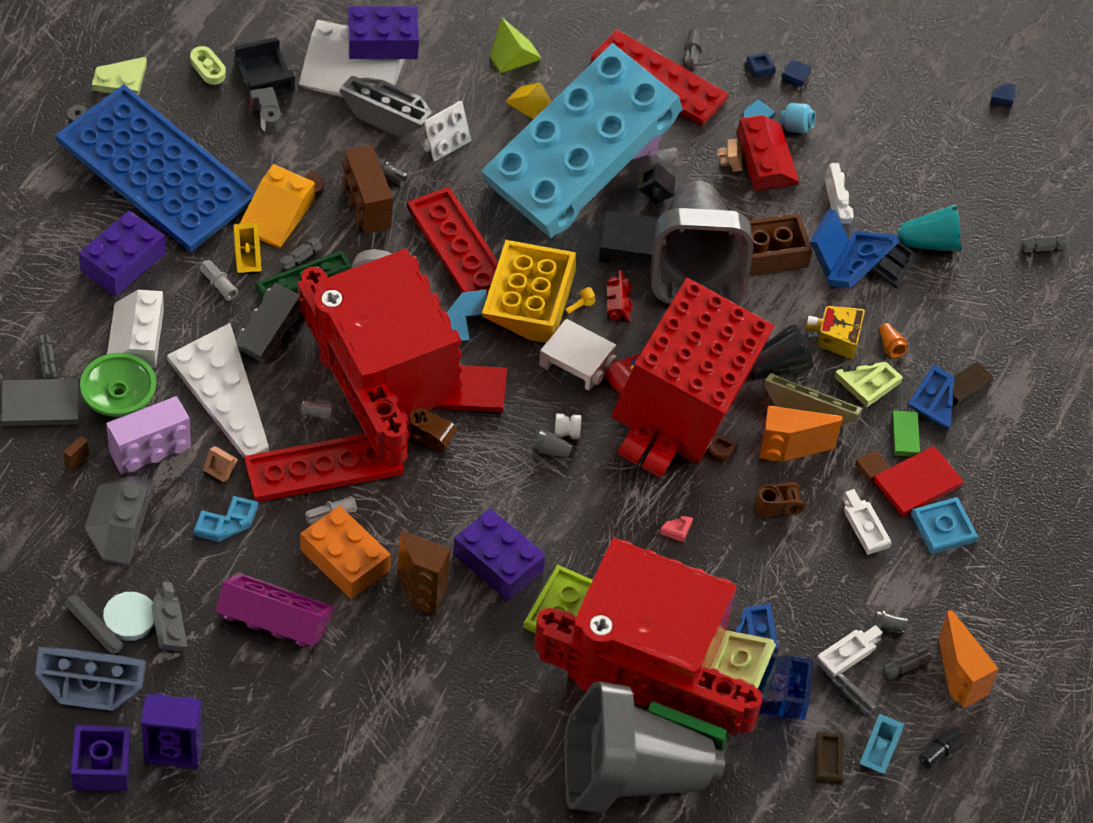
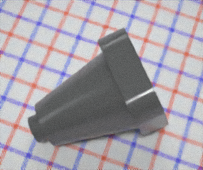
M691 181L681 185L673 196L669 211L663 213L655 224L650 268L653 293L663 302L672 303L686 278L695 281L733 303L739 302L747 293L753 254L751 224L741 213L728 211L718 191L711 184L704 181Z
M594 682L571 712L566 725L564 736L566 801L570 809L603 814L617 798L703 791L707 788L710 781L718 782L724 771V753L722 750L715 749L713 740L710 737L635 707L632 690L628 686Z

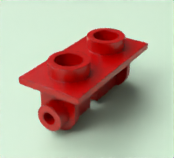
M619 270V278L610 277L607 281V297L611 299L607 300V315L613 321L618 320L620 317H625L627 322H630V312L633 311V306L629 293L632 292V285L629 278L626 279L621 270Z

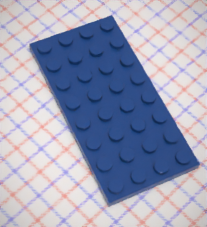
M125 84L56 134V141L189 252H192L249 206L256 192Z

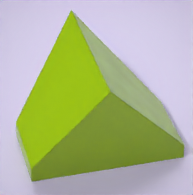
M501 17L490 53V59L499 73L539 61L541 57L532 43Z

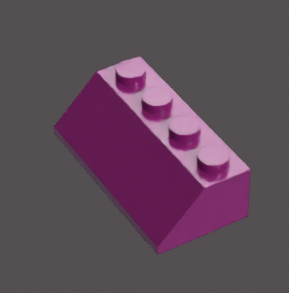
M238 573L223 582L215 612L221 613L222 617L227 620L237 621L238 619L246 622V626L252 629L260 630L263 628L271 631L270 634L278 638L288 637L294 639L297 645L310 647V645L313 646L320 640L335 607Z

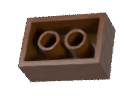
M373 145L345 150V160L342 161L344 176H341L344 190L348 189L350 207L355 208L354 215L357 225H361L364 234L392 228L393 197Z

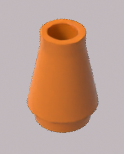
M890 323L881 325L878 332L881 335L885 353L892 358L903 356L907 351L906 339Z

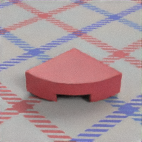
M682 516L680 519L667 521L662 526L660 534L684 542L693 518Z

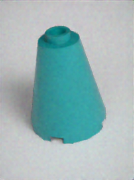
M951 205L902 223L901 228L897 229L898 240L909 248L961 252L962 243H960L961 232L957 205Z

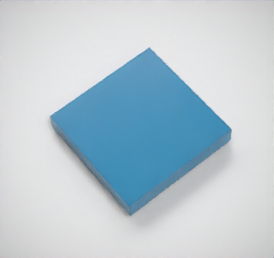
M958 497L912 509L911 516L931 554L971 544L978 540V535Z

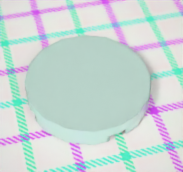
M138 592L118 594L109 600L104 608V624L120 640L135 641L144 638L149 634L152 627L154 628L155 626L151 606L153 602L146 595Z

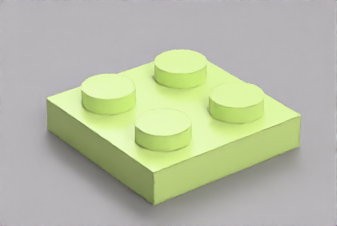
M726 630L710 669H717L724 675L735 679H743L758 689L776 644L773 639Z

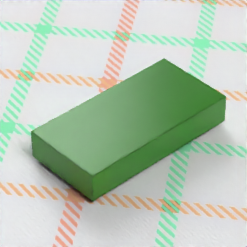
M893 411L894 456L913 457L919 454L918 412Z

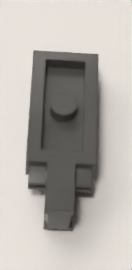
M162 581L161 585L155 589L156 595L154 596V603L151 605L159 649L184 652L188 646L180 604L178 603L179 600L177 597H174L172 583Z

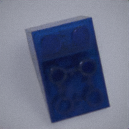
M789 655L771 657L758 686V690L762 694L759 713L805 720L810 701L814 659Z

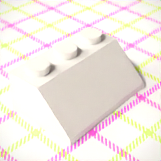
M137 290L115 302L107 354H132L143 359L151 368H156L164 312L163 291Z

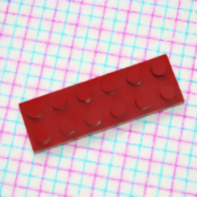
M618 29L591 55L590 61L593 62L613 43L677 94L682 106L680 114L701 126L728 99L729 93Z
M450 187L408 201V211L460 292L486 290L488 296L498 260Z
M366 434L244 456V463L254 501L257 502L404 475L402 463L394 465L388 463L385 459L379 461Z

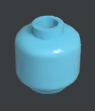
M790 103L785 110H782L780 122L784 124L785 130L789 133L806 134L810 128H814L815 111L808 104Z

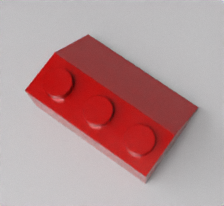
M764 115L740 118L736 135L754 191L798 185L799 179L781 124Z

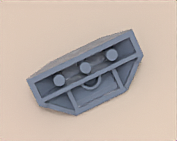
M39 647L35 675L60 704L113 711L143 687L146 661L102 653Z

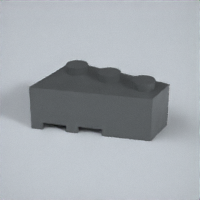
M276 282L272 288L267 289L260 307L252 312L249 324L237 336L236 344L240 351L266 365L283 344L280 340L286 332L292 333L296 329V326L293 325L300 316L304 318L300 312L299 295Z

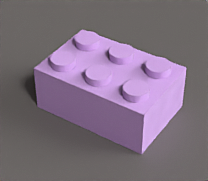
M177 396L106 423L109 453L121 475L127 472H134L142 466L152 462H159L165 457L175 453H182L186 449L191 448L190 418Z

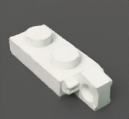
M831 163L824 178L831 210H836L841 223L851 224L853 209L848 206L849 193L845 191L844 173H841L839 163Z
M854 489L845 492L843 498L845 515L867 555L890 548L891 540L870 502L861 501Z
M876 625L865 633L862 630H855L816 657V662L831 679H834L838 674L843 673L871 654L876 649L875 644L881 640L880 637L883 632Z

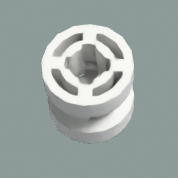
M556 413L554 435L559 438L569 435L572 439H580L581 415L573 414L569 418L564 414Z

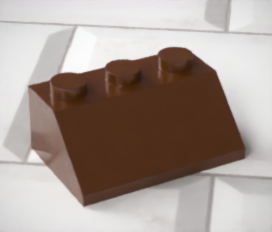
M800 213L749 220L753 238L750 276L809 267L812 247Z
M401 531L399 536L397 578L411 606L416 607L419 611L430 612L436 615L447 591L450 548Z

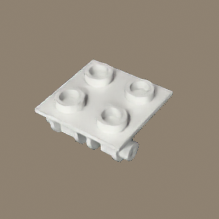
M462 101L424 121L428 139L425 140L423 148L426 152L430 151L432 153L433 161L442 158L471 141Z

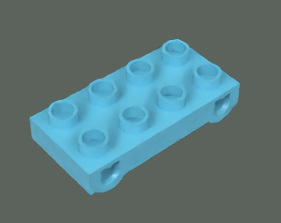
M612 43L481 170L484 180L494 191L552 238L555 234L566 230L574 222L579 211L654 137L662 135L670 128L677 115L682 111L680 98Z

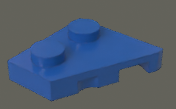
M933 364L909 401L908 407L949 430L951 426L954 376Z

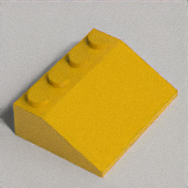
M506 240L482 311V317L529 340L547 343L560 325L576 272V252Z

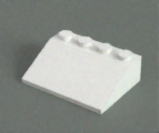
M317 20L311 35L299 88L343 97L339 90L350 76L382 79L396 85L404 59H349L348 26Z

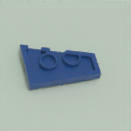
M854 231L827 278L829 286L851 289L899 243L898 236Z

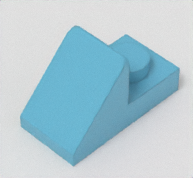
M879 714L860 764L885 774L904 724Z

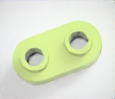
M200 46L191 51V64L205 82L219 84L225 80V66L210 48Z

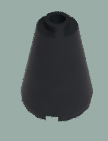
M796 324L788 326L766 342L748 377L752 376L754 380L767 378L770 373L780 376L808 371L814 367L809 347L806 348L803 342L805 338Z

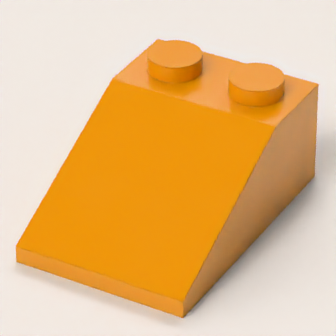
M273 164L261 180L240 224L258 223L259 240L280 249L315 201V182Z

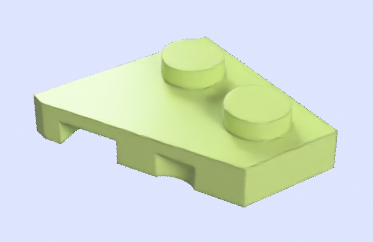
M142 57L97 67L92 82V91L112 93L125 84L134 93L139 95L147 59Z
M887 362L875 363L872 366H858L855 371L843 372V369L837 370L834 376L866 407L901 384L903 379Z

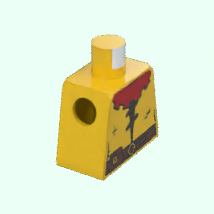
M827 306L823 319L813 316L808 317L806 330L819 333L818 347L853 359L865 310Z

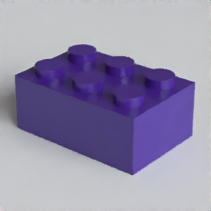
M348 6L349 59H418L419 29L417 6Z
M128 211L79 252L80 271L117 296L166 254L165 235L131 211Z
M491 508L454 538L453 555L507 601L511 600L544 571L546 554Z
M146 694L141 719L144 763L198 769L203 743L201 700H195L191 697H168L164 694Z

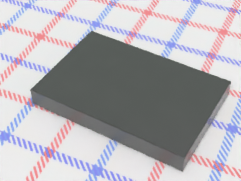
M78 379L2 380V426L78 424Z

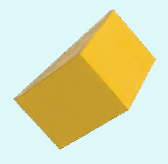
M541 83L519 87L506 101L507 104L533 120L552 102Z
M258 223L233 224L237 273L262 271Z

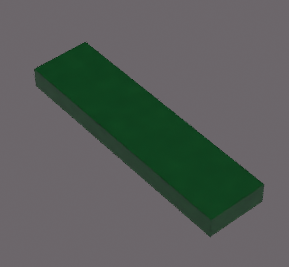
M343 250L255 282V288L262 299L267 289L272 288L275 282L298 293L297 282L302 281V273L305 269L319 267L329 278L352 269V264Z

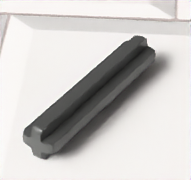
M78 595L69 596L65 606L110 654L118 653L123 646L122 642Z

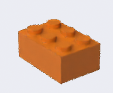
M340 505L300 533V550L350 599H353L390 571L391 554Z

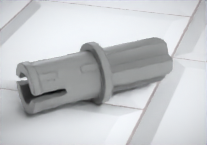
M211 260L202 262L200 270L211 281L210 285L213 288H217L227 301L233 300L239 291L227 279V274L221 272Z
M352 496L333 503L327 501L324 506L308 510L305 513L306 520L310 525H313L339 505L347 513L356 512V502Z

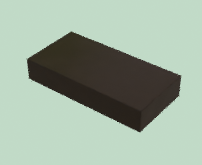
M978 361L954 376L953 402L956 405L992 383L994 377Z
M817 731L815 783L842 785L843 734Z

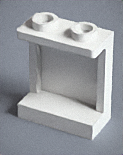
M566 319L540 350L539 366L548 370L552 364H555L585 380V389L590 391L595 384H600L604 377V372L616 362V344Z

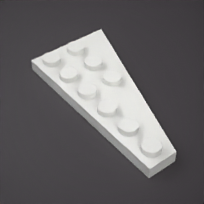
M230 323L167 355L169 364L243 458L247 455L269 452V445Z

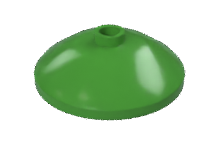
M111 353L95 359L86 367L80 380L81 394L87 405L100 414L113 417L126 416L142 410L150 403L156 391V377L151 366L143 359L128 353Z

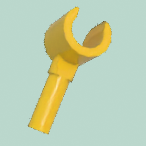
M588 287L580 292L582 299L566 308L567 314L583 305L587 307L594 305L595 294L592 288Z

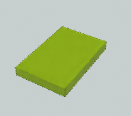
M557 565L527 616L523 628L535 632L538 613L545 608L569 611L577 617V613L593 580Z

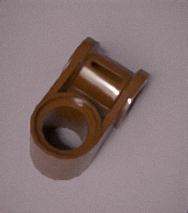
M416 408L410 412V424L407 428L409 436L435 451H445L457 432L456 426L451 421L443 419L423 408Z
M796 482L763 485L758 491L754 504L756 513L762 517L801 513L805 509V503L799 495L800 485Z

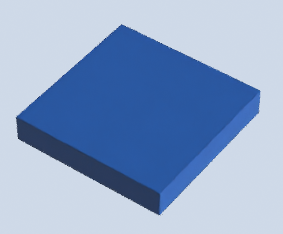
M836 210L827 211L810 240L811 247L826 277L830 275L849 241Z

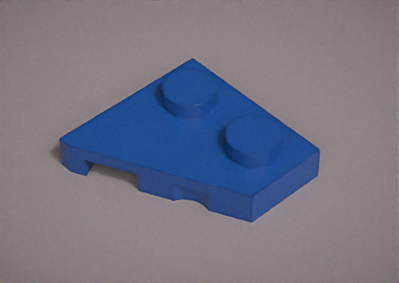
M771 604L745 607L741 616V622L735 632L773 639L776 646L772 654L778 653Z

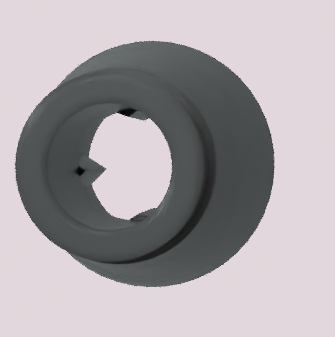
M540 430L533 449L539 451L538 454L567 459L572 445L548 430L546 432Z

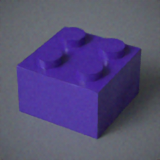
M75 725L71 767L73 789L128 791L132 745L130 727Z

